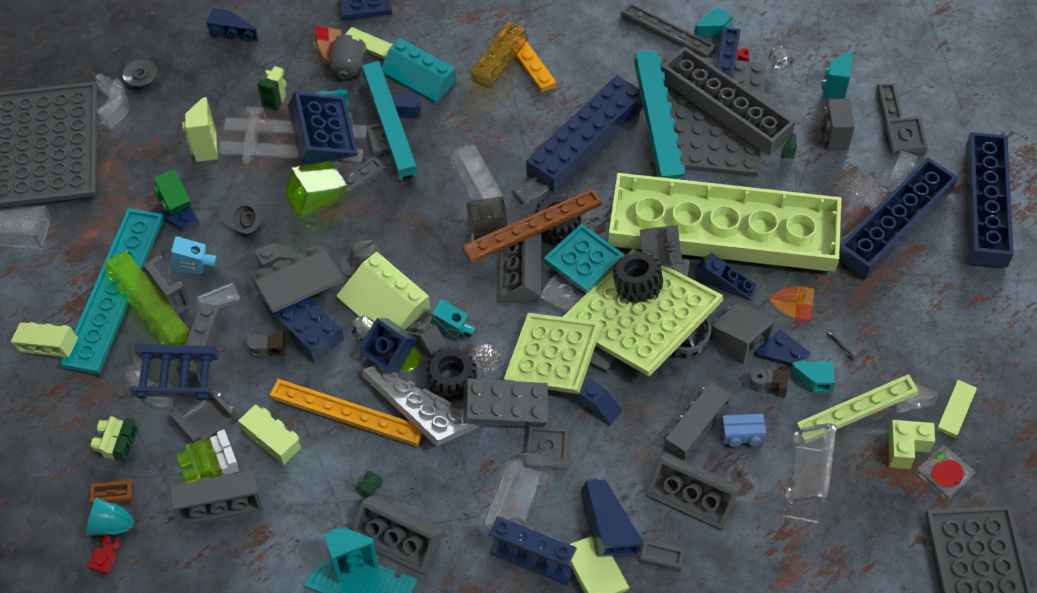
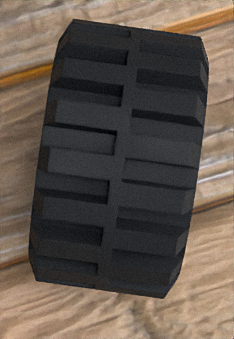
M556 194V196L549 195L548 198L544 197L542 202L537 204L535 213L569 198L567 195L560 196V194ZM581 215L541 232V239L545 238V242L549 243L551 241L555 245L562 242L581 224Z
M635 251L632 254L627 253L625 257L622 256L619 258V261L615 262V267L612 270L616 291L622 299L626 298L627 301H634V303H639V301L646 302L647 299H653L654 295H658L660 290H662L664 282L661 264L658 262L657 257H653V254Z
M448 346L445 350L443 348L438 349L439 352H434L432 358L428 359V365H426L429 389L434 394L440 395L443 399L448 398V401H452L453 398L461 400V396H464V384L467 379H477L475 360H473L470 353L467 354V350H459V347L456 346L454 349H451V346ZM451 369L461 372L459 376L454 378H447L442 375L445 371Z

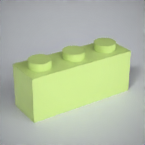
M20 322L10 342L21 353L69 357L78 337L72 328L66 325L53 326L51 324L43 325L34 322Z
M255 404L238 420L241 430L283 465L301 449L298 435L293 431L289 432L285 429V425L279 419L274 420L265 408L261 409Z

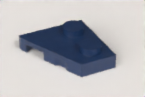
M162 204L152 208L154 213L163 214L165 222L175 225L182 232L200 225L192 207L170 215L168 210L165 211Z
M779 329L756 351L755 356L757 358H761V356L773 359L775 363H783L792 367L793 362L805 361L810 356V352Z

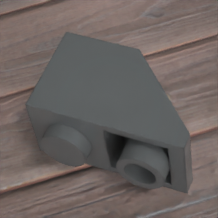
M417 321L407 331L417 338L415 344L425 354L432 355L434 352L439 351L438 349L447 345L435 324Z

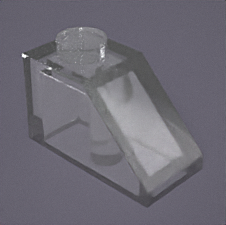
M913 381L918 389V394L893 406L896 413L935 405L939 395L937 392Z

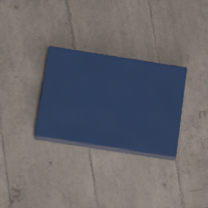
M340 0L343 21L393 14L391 0Z

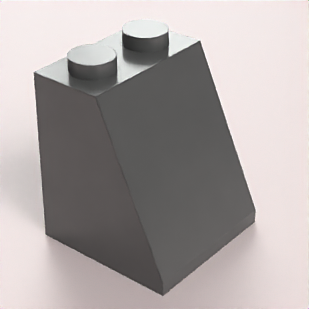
M736 303L733 307H728L719 319L715 318L711 322L710 337L738 361L745 364L771 338L775 321L740 303Z

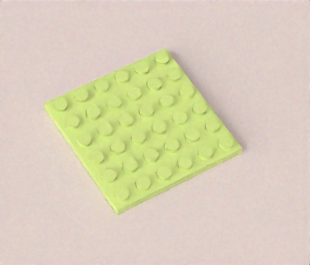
M632 249L629 253L632 254L636 250ZM661 265L664 283L660 293L654 295L653 299H647L646 302H629L626 298L622 299L618 295L613 271L611 270L563 317L600 322L602 328L595 346L645 375L650 376L723 301V295L665 265Z

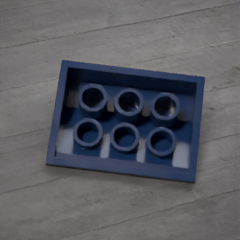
M295 91L288 103V109L300 162L318 164L357 156L358 151L345 97Z

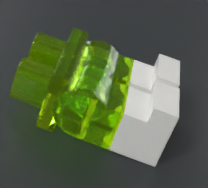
M225 430L217 432L216 436L209 439L200 440L194 444H187V450L177 454L181 467L191 463L193 467L183 470L187 483L202 478H216L222 474H232L239 471Z

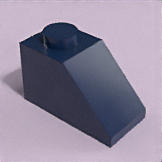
M591 379L578 394V405L609 426L622 412V409L607 389Z

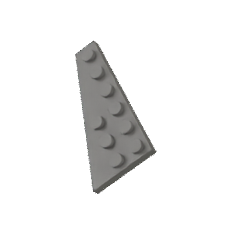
M377 364L363 369L362 376L436 446L482 427V425L463 424V409L459 411L451 406V402L425 388L423 390L415 387V383L410 380L405 382L398 378V374L395 372H386Z

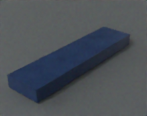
M724 27L717 69L733 79L741 29Z

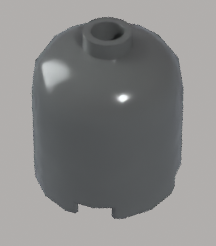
M343 34L336 36V39L332 42L329 67L334 75L341 79H350L360 73L367 48L363 40L359 39L357 41L352 39V35Z

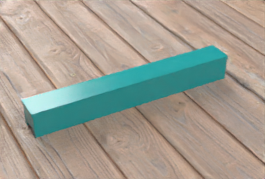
M379 61L362 65L364 80L399 181L409 175L417 177L416 164Z

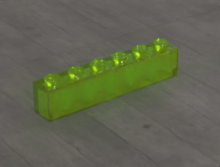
M125 250L107 260V269L105 270L110 280H115L116 286L121 293L124 292L126 294L128 303L132 307L135 306L137 308L139 317L143 321L146 320L148 322L150 331L159 336L161 345H185L190 330Z

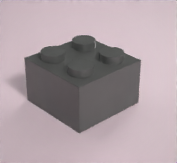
M828 99L827 107H824L823 110L824 118H821V129H824L823 143H826L827 150H849L855 128L850 99Z

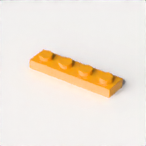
M524 37L508 42V48L541 93L556 87V80Z

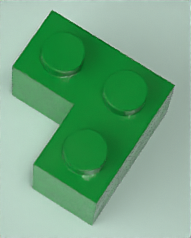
M175 169L154 177L155 184L152 185L157 200L161 202L165 211L168 210L170 215H173L191 207V201Z

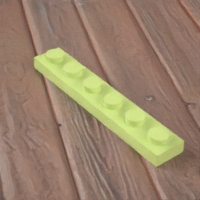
M908 374L797 422V425L805 441L809 442L918 394V389Z

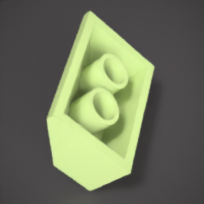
M203 97L185 113V121L183 122L184 133L187 132V143L190 144V153L195 156L196 162L218 159L216 129L207 97Z

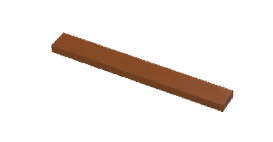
M592 188L462 245V251L470 263L476 262L602 206V201Z

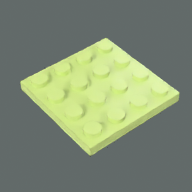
M528 313L504 380L548 383L549 390L579 394L602 328L601 323Z

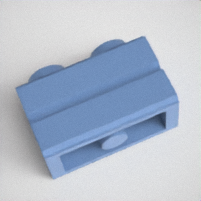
M722 415L721 431L723 444L737 447L747 443L751 446L764 443L766 438L764 415Z

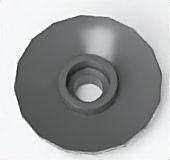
M146 59L132 61L123 69V79L131 86H145L156 78V65Z

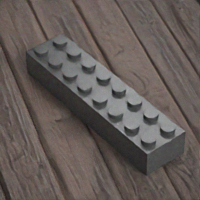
M685 46L662 65L661 72H664L665 75L664 83L770 156L792 136L795 125L794 120Z

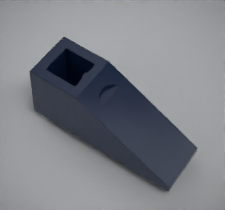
M212 8L207 20L209 34L259 41L256 27L229 10Z
M713 253L701 259L694 272V275L707 285L747 300L751 299L757 285Z

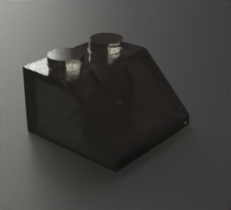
M503 196L466 202L471 242L508 226Z

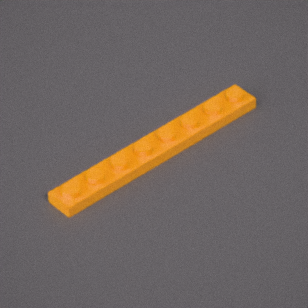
M277 379L270 393V398L416 447H418L423 437V433L410 421L281 379Z

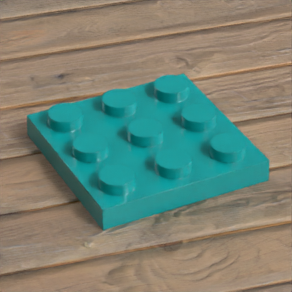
M581 223L544 257V262L587 294L615 267V262L619 261L620 257H624V254Z

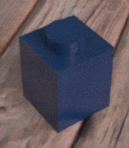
M397 92L395 108L400 118L417 119L418 112H421L422 101H419L418 94Z

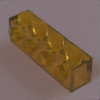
M508 22L501 29L498 36L491 42L478 62L472 66L470 74L474 83L488 89L493 87L529 40L525 28Z

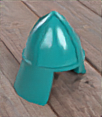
M95 498L86 528V536H107L126 532L134 526V521L131 515L124 508L116 505V503L112 504Z

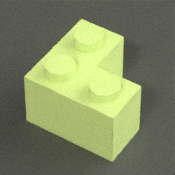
M892 420L888 430L889 467L910 469L915 459V451L930 453L935 443L934 423Z

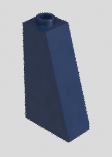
M597 479L586 480L580 492L597 557L637 555L643 545L642 539L607 481Z

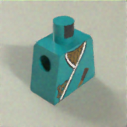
M440 299L432 313L430 324H435L443 337L458 341L462 334L471 338L476 329L466 324L467 313Z

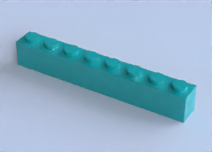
M657 50L636 52L634 66L657 177L682 180V177L685 176V167L681 165V149L677 147L678 135L674 133L673 129L675 128V121L670 115L672 108L671 103L667 101L668 89L664 87L665 75L660 69L662 67L661 57H658Z

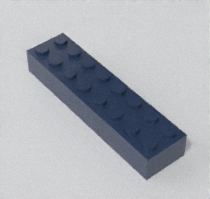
M616 75L526 160V174L532 178L537 177L538 181L544 185L548 184L550 190L555 192L643 107L639 88Z
M970 132L965 145L969 264L1008 267L1014 255L1008 135Z
M927 157L840 244L839 262L866 280L953 191L958 177Z

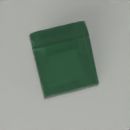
M793 133L784 144L781 158L794 159L797 149L796 133Z

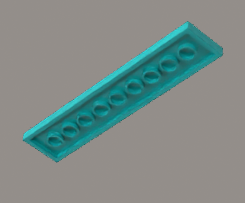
M127 209L74 331L78 340L70 356L63 357L61 362L62 368L100 375L143 271L144 264H146L163 223V214Z

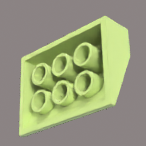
M375 252L360 265L336 296L339 301L370 328H372L377 318H389L405 330L430 309L429 296L378 252Z

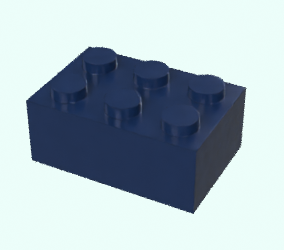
M311 297L283 308L275 314L278 327L314 363L344 341L342 328Z

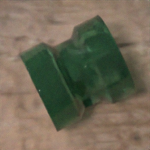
M367 471L363 476V481L358 482L355 486V490L362 497L368 498L371 495L375 496V490L380 489L384 482L374 472Z

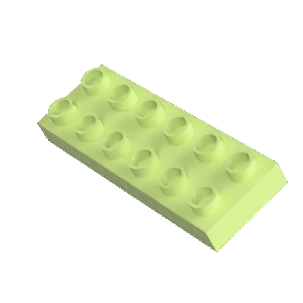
M617 173L608 243L614 247L642 250L640 229L678 225L681 254L706 257L713 253L720 259L835 272L839 261L841 197Z

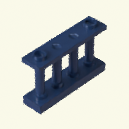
M135 344L134 352L142 360L139 387L130 386L129 391L136 398L183 397L195 398L200 401L214 398L215 394L210 388H207L210 362L219 358V352L215 346ZM152 358L162 360L159 387H147L149 366ZM172 359H180L182 361L179 388L167 387L169 365ZM192 360L202 361L199 388H187L189 365Z
M500 516L496 517L488 533V536L496 538L490 549V555L568 586L574 573L570 563L577 547Z

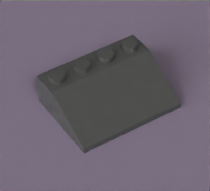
M321 245L311 246L303 253H295L289 259L277 261L273 266L261 268L251 275L259 296L272 313L344 282L330 256Z

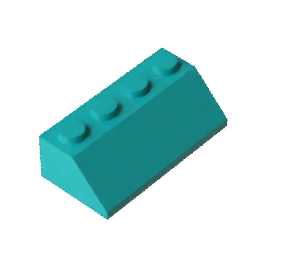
M401 38L389 48L381 67L386 77L434 103L456 82L455 67Z

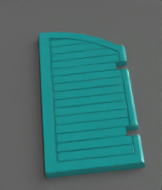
M328 558L310 574L303 586L318 593H413L418 579L401 573L399 578L394 577L396 574L395 570L379 565V568L338 583L330 558Z

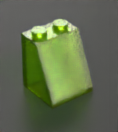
M326 161L292 167L284 194L299 218L303 219L343 199L347 185L332 162Z

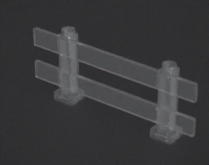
M246 107L245 114L247 118L226 117L224 131L245 132L244 142L221 141L220 155L241 156V163L244 165H251L254 157L299 159L296 145L257 143L259 133L294 135L291 121L266 120L265 110L261 107ZM349 113L354 138L366 139L367 125H353L352 113ZM357 149L358 155L354 157L330 161V168L337 171L342 168L343 162L362 163L364 150Z

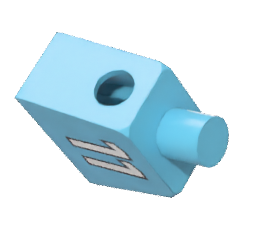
M175 236L171 250L172 271L201 274L205 265L215 267L217 256L206 254L205 244Z

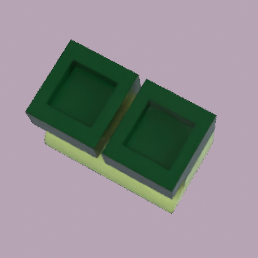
M273 67L272 71L266 70V80L260 79L257 83L262 107L278 111L286 97V81L283 79V68Z
M111 416L109 421L99 420L97 431L104 435L103 438L94 437L90 444L92 450L100 452L104 458L127 462L132 448L131 444L134 443L138 431L135 420L126 418L123 421Z

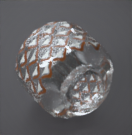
M479 344L474 348L472 357L475 360L476 366L482 372H494L501 364V354L491 344Z

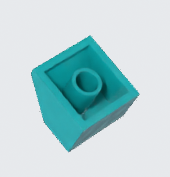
M848 51L830 61L829 68H825L824 79L826 80H822L821 90H824L823 98L845 99L851 76L853 51Z

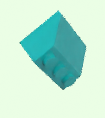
M345 527L333 529L324 535L330 561L338 583L379 568L372 538Z

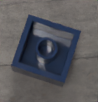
M377 318L359 352L386 372H399L415 345L417 338L389 318Z

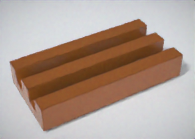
M132 480L91 484L89 503L93 506L95 498L112 504L133 502L132 487L134 483ZM127 488L126 490H107L104 492H95V490Z

